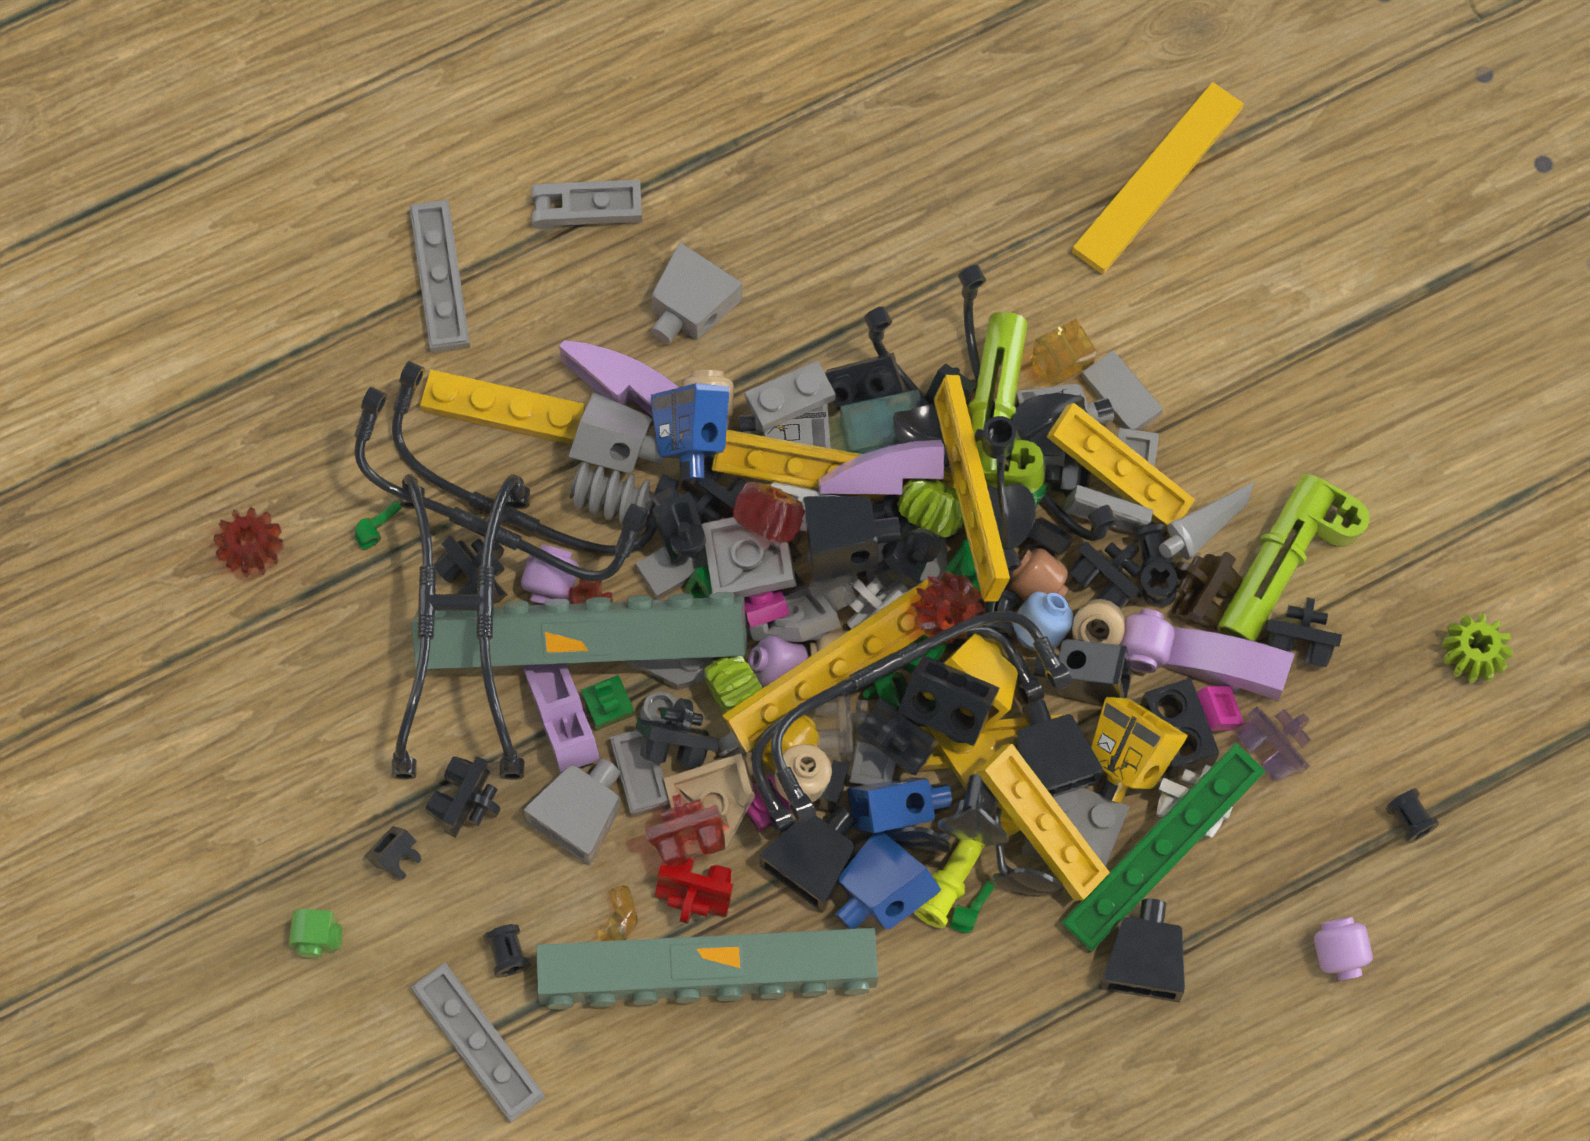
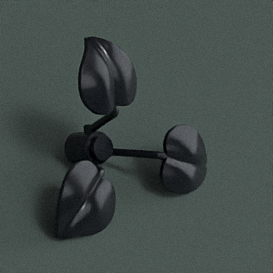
M1067 393L1038 395L1022 402L1016 408L1012 421L1004 416H996L986 422L984 430H976L974 435L976 442L982 441V449L985 454L997 461V488L990 486L987 488L1003 550L1014 549L1019 546L1032 530L1036 517V503L1030 490L1021 484H1013L1007 487L1004 485L1005 458L1012 453L1015 439L1033 442L1040 447L1043 456H1059L1066 453L1048 439L1047 435L1066 405L1075 403L1081 409L1084 408V397ZM924 405L908 411L894 413L893 426L899 444L914 441L941 440L944 445V468L949 465L935 405Z
M978 774L969 776L965 798L958 801L955 814L939 820L938 828L941 832L936 833L929 828L911 826L883 831L897 844L907 849L927 854L950 851L951 843L947 840L951 836L963 840H974L987 845H995L997 868L1000 873H995L993 880L1001 887L1015 893L1036 896L1053 894L1065 889L1062 882L1044 872L1026 868L1012 869L1005 863L1003 845L1009 842V835L1001 828L1000 817L1002 809L997 807L998 799Z

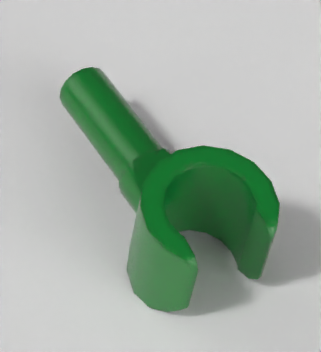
M394 501L378 516L372 519L365 518L357 523L355 539L362 550H367L380 542L382 537L377 528L381 527L402 509L397 501Z
M987 881L972 901L970 908L957 904L950 928L964 933L972 932L978 914L985 901L995 889V885Z

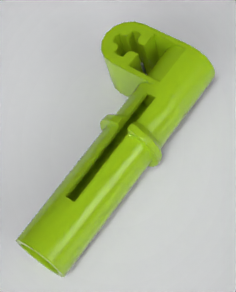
M996 312L989 316L975 399L968 406L974 435L977 429L984 430L986 422L990 419L999 365H1002L993 417L1004 416L1012 421L1013 414L1016 413L1014 403L1028 326L1027 320L1018 314ZM1015 439L1012 453L1005 458V460L1011 461L1009 472L1004 471V485L1007 487L1013 484H1021L1026 486L1031 493H1034L1043 485L1045 480L1043 453L1040 447L1033 442ZM978 441L976 444L987 487L997 488V461L985 454L982 449V441Z
M1303 474L1270 533L1261 536L1260 544L1262 547L1217 625L1218 632L1223 635L1255 642L1297 566L1305 564L1307 559L1305 552L1313 537L1316 535L1338 547L1353 544L1368 527L1370 518L1366 506L1358 499L1327 481L1311 474ZM1333 505L1337 510L1332 517L1333 520L1329 523L1323 518L1330 506ZM1342 517H1346L1349 520L1348 528L1341 525L1343 522ZM1291 530L1296 532L1260 598L1255 597V593Z

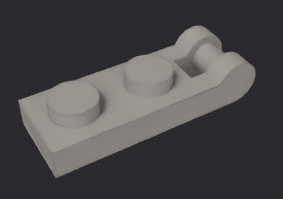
M640 180L547 183L531 187V201L535 203V211L531 214L532 226L536 229H550L559 225L642 222ZM562 200V208H551L553 201Z

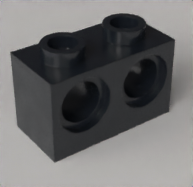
M923 655L912 673L897 713L907 717L915 725L928 726L946 734L954 742L975 746L986 725L1000 687ZM921 691L932 694L935 700L926 698ZM959 708L968 709L974 716L963 714Z
M1188 678L1144 692L1140 705L1187 734L1185 743L1189 744L1193 750V753L1187 756L1178 753L1175 755L1165 770L1168 780L1183 775L1185 769L1194 772L1204 769L1205 765L1213 766L1219 756V750L1192 679ZM1171 705L1177 709L1179 715L1174 718H1167L1160 713L1158 707Z

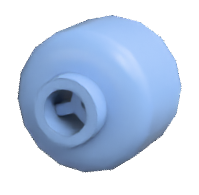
M1034 592L1028 596L1017 611V613L1029 618L1039 628L1044 637H1048L1053 649L1061 643L1070 631L1074 619L1067 601L1057 593ZM1013 623L1018 641L1025 648L1036 651L1033 646L1035 641L1028 631L1022 626Z

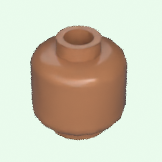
M1041 548L1033 551L1025 549L1018 555L1022 565L1013 571L1012 578L1008 582L1012 592L1016 593L1024 602L1028 596L1038 591L1046 594L1057 593L1062 597L1065 596L1068 587L1064 583L1067 579L1068 571L1064 565Z

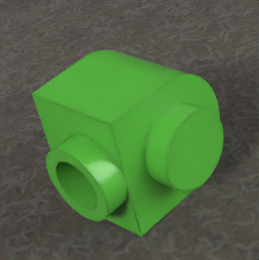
M294 910L289 946L297 949L296 955L305 958H321L322 952L334 953V949L340 950L342 945V924H337L338 920L332 911Z

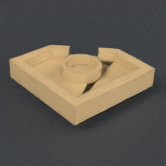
M742 753L663 778L683 854L690 858L727 847L756 796L746 758Z

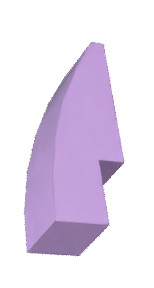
M564 340L559 345L561 362L599 395L622 405H626L631 401L653 421L651 394L679 388L661 373L638 360L616 351Z
M941 440L914 441L887 446L865 453L839 465L818 479L820 494H902L903 478L943 479L944 445Z
M1173 627L1175 636L1170 658L1167 664L1162 667L1216 686H1231L1232 691L1236 693L1239 688L1276 701L1279 700L1295 654L1242 638Z
M566 663L521 665L560 772H564L571 765L581 767L599 761L600 757L594 735L583 711L580 697Z

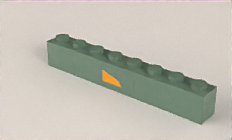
M715 592L710 594L709 598L693 599L691 594L680 593L670 595L668 600H652L651 596L636 595L627 598L625 602H611L610 598L594 597L587 599L586 603L569 604L567 599H552L546 601L545 605L529 606L527 601L522 600L506 602L504 607H494L493 638L490 640L491 665L512 666L745 656L747 648L744 596L734 597L732 592ZM418 610L411 622L415 669H417L420 651V639L417 637ZM435 611L434 639L431 640L427 669L481 667L479 639L476 638L477 611Z
M875 928L536 945L540 1004H548L549 1009L555 1010L572 1008L573 1003L590 1002L592 1007H611L616 1004L617 1000H632L635 1005L658 1003V998H675L677 1003H694L700 1001V996H717V999L720 1001H736L743 998L742 994L757 993L763 999H777L784 997L785 992L802 991V995L806 997H818L826 995L827 990L844 989L845 994L860 995L868 993L869 988H877L878 981Z

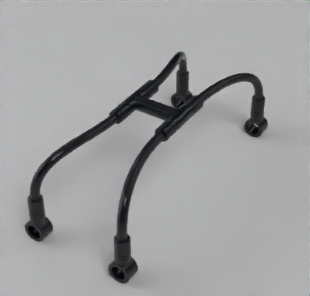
M972 265L962 270L958 274V278L963 286V316L967 350L975 380L978 382L981 363L975 338L973 302L977 297L978 288L986 282V278L979 265ZM882 306L869 311L864 316V320L869 328V339L872 341L873 347L879 356L889 354L882 340L885 329L892 324L886 308ZM897 364L900 377L906 389L920 406L932 405ZM993 399V404H992L990 419L993 418V416H994V410H995V401H994V399ZM1047 491L1041 500L1062 524L1085 540L1097 541L1103 539L1107 534L1108 528L1117 522V518L1110 505H1104L1088 515L1092 524L1090 531L1065 513ZM1014 549L1003 551L1010 576L1009 581L1012 578L1013 571L1022 565Z
M408 361L401 372L399 379L401 384L393 406L395 412L392 420V436L395 447L403 460L421 477L444 491L469 502V506L487 513L488 516L483 519L459 507H454L453 509L422 496L425 508L449 518L450 522L485 537L495 500L477 491L473 493L438 476L421 464L411 454L404 442L402 435L404 414L408 413L415 390L419 386L425 372L424 367ZM370 387L362 400V413L354 434L356 437L354 449L356 463L363 475L374 485L396 497L413 503L410 491L382 478L369 466L366 460V441L370 440L377 417L387 400V393ZM664 474L657 484L654 495L670 487H674L677 491L679 481ZM632 503L623 518V528L617 545H603L585 541L541 524L539 519L504 504L494 542L505 545L512 550L519 549L574 577L588 581H602L615 575L623 565L625 558L630 556V553L643 548L652 539L658 528L652 510L655 506L653 503L646 520L648 526L638 539L636 537L645 522L648 510ZM506 522L531 534L538 533L580 550L616 556L612 563L603 570H586L522 540L521 535L501 526Z
M407 474L402 480V488L410 491L413 503L400 498V505L407 509H415L422 545L423 565L419 569L418 639H420V651L413 686L400 726L395 752L393 753L391 776L401 780L416 778L417 760L409 756L406 745L427 672L431 640L434 639L435 611H477L476 638L479 639L483 681L491 714L503 749L502 758L500 759L499 776L507 780L524 778L525 760L519 758L518 753L513 749L497 696L491 665L490 640L493 638L495 570L492 566V554L496 531L505 502L506 505L515 509L528 508L530 506V489L524 486L523 479L516 474L509 475L500 487L485 533L482 561L478 567L477 594H435L436 567L433 566L431 533L422 496L425 497V489L418 486V481L412 474Z
M997 611L960 622L918 644H909L897 652H893L850 674L848 678L841 680L837 685L822 691L785 713L766 728L757 740L751 759L753 774L757 782L755 787L765 804L773 828L778 834H781L791 827L794 821L789 810L782 804L776 790H774L775 788L771 780L766 779L763 772L762 755L771 738L772 758L778 771L776 776L789 800L792 814L800 824L816 816V811L810 798L799 786V782H797L791 767L786 766L782 754V740L787 729L799 717L837 697H846L908 666L909 663L921 658L923 654L955 639L974 634L988 636L1003 648L1008 656L1006 660L1018 672L1016 680L1018 682V690L1026 704L1044 699L1045 695L1042 686L1032 676L1030 670H1028L1029 668L1021 653L1016 652L1014 646L1004 634L997 629L985 625L993 622L1016 623L1028 631L1035 641L1033 646L1045 668L1047 681L1055 692H1059L1072 685L1073 682L1069 670L1060 662L1048 637H1044L1039 628L1029 618L1015 612Z

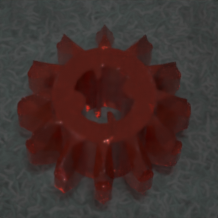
M757 481L745 484L742 492H739L733 514L735 516L734 519L738 524L743 525L745 530L752 531L757 536L765 537L769 541L775 540L779 543L792 541L796 532H799L803 523L802 518L806 511L803 508V504L795 499L792 494L782 491L781 488H775L770 484H762Z
M250 506L246 516L241 517L237 510H233L232 517L234 521L220 520L219 526L222 533L214 535V543L219 547L216 551L219 561H227L226 568L231 573L241 567L242 575L248 578L252 568L257 567L258 572L264 575L266 572L264 563L268 562L277 565L279 559L275 552L284 549V542L279 538V535L282 533L281 527L278 523H271L272 518L267 511L257 517L255 508ZM254 538L256 539V542L254 544L250 543L254 540Z
M945 571L942 572L939 579L934 576H928L929 586L926 589L916 588L917 594L921 596V599L910 604L913 611L917 613V616L914 618L916 626L924 630L925 635L929 638L985 611L982 604L978 602L982 595L979 589L973 586L964 575L957 574L955 576L951 572ZM967 631L957 636L967 639ZM955 637L945 641V643L952 644Z

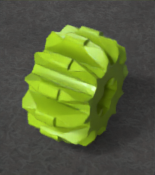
M911 478L908 484H905L902 494L899 495L901 496L897 503L899 512L902 516L908 518L909 523H913L920 528L931 530L942 537H949L950 535H955L957 529L961 528L964 522L956 489L951 488L945 482H940L936 479Z
M1485 613L1479 614L1476 622L1467 614L1461 618L1460 625L1452 623L1447 630L1449 637H1445L1441 645L1443 649L1449 651L1443 658L1444 664H1457L1453 671L1454 677L1460 676L1464 671L1468 673L1470 684L1475 683L1478 675L1486 683L1492 681L1494 672L1502 674L1507 668L1505 660H1509L1513 654L1512 648L1506 646L1511 639L1510 633L1497 632L1501 626L1500 620L1494 621L1492 625L1486 624L1487 618ZM1480 648L1484 649L1483 653L1479 650Z
M743 656L719 657L713 660L712 664L704 668L705 682L722 714L727 713L762 689L756 674L750 668L749 663L745 662Z

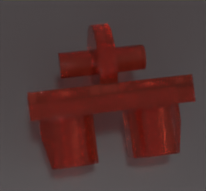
M678 793L672 797L674 808L661 812L664 823L645 829L648 841L658 850L663 862L668 866L675 867L688 861L684 843L698 839L700 851L704 855L725 850L724 830L729 829L727 817L720 813L716 805L704 809L701 799L687 803L684 795Z

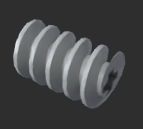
M582 461L573 480L570 492V499L574 496L575 508L582 509L589 502L590 513L598 514L604 507L605 519L612 520L619 513V521L622 524L629 506L632 503L648 510L645 522L640 529L642 531L648 525L646 520L653 504L652 497L654 494L650 493V480L645 479L641 486L636 488L634 474H630L622 483L620 482V471L614 470L609 477L604 476V466L598 465L592 472L589 471L590 463Z

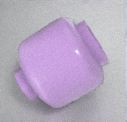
M541 545L540 549L579 567L578 563L571 559L573 553ZM529 554L522 575L521 586L525 591L532 593L530 601L545 605L546 601L552 599L568 600L572 595L577 577L567 574Z
M1143 609L1140 611V614L1128 616L1125 619L1124 637L1119 645L1127 646L1131 669L1141 673H1153L1157 668L1166 665L1170 658L1175 631L1172 625L1164 620V615L1156 610Z
M768 636L751 650L748 663L756 674L759 683L764 688L808 659L809 656L806 648L800 642L784 641L779 637Z
M1353 916L1320 923L1322 930L1315 933L1314 944L1321 970L1328 974L1336 973L1338 981L1362 976L1361 967L1369 965L1373 960L1365 925L1359 922L1354 923Z

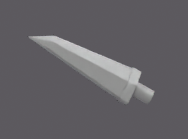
M1254 482L1169 523L1167 528L1171 538L1160 544L1159 551L1162 556L1170 558L1178 552L1186 560L1195 556L1196 552L1247 505Z

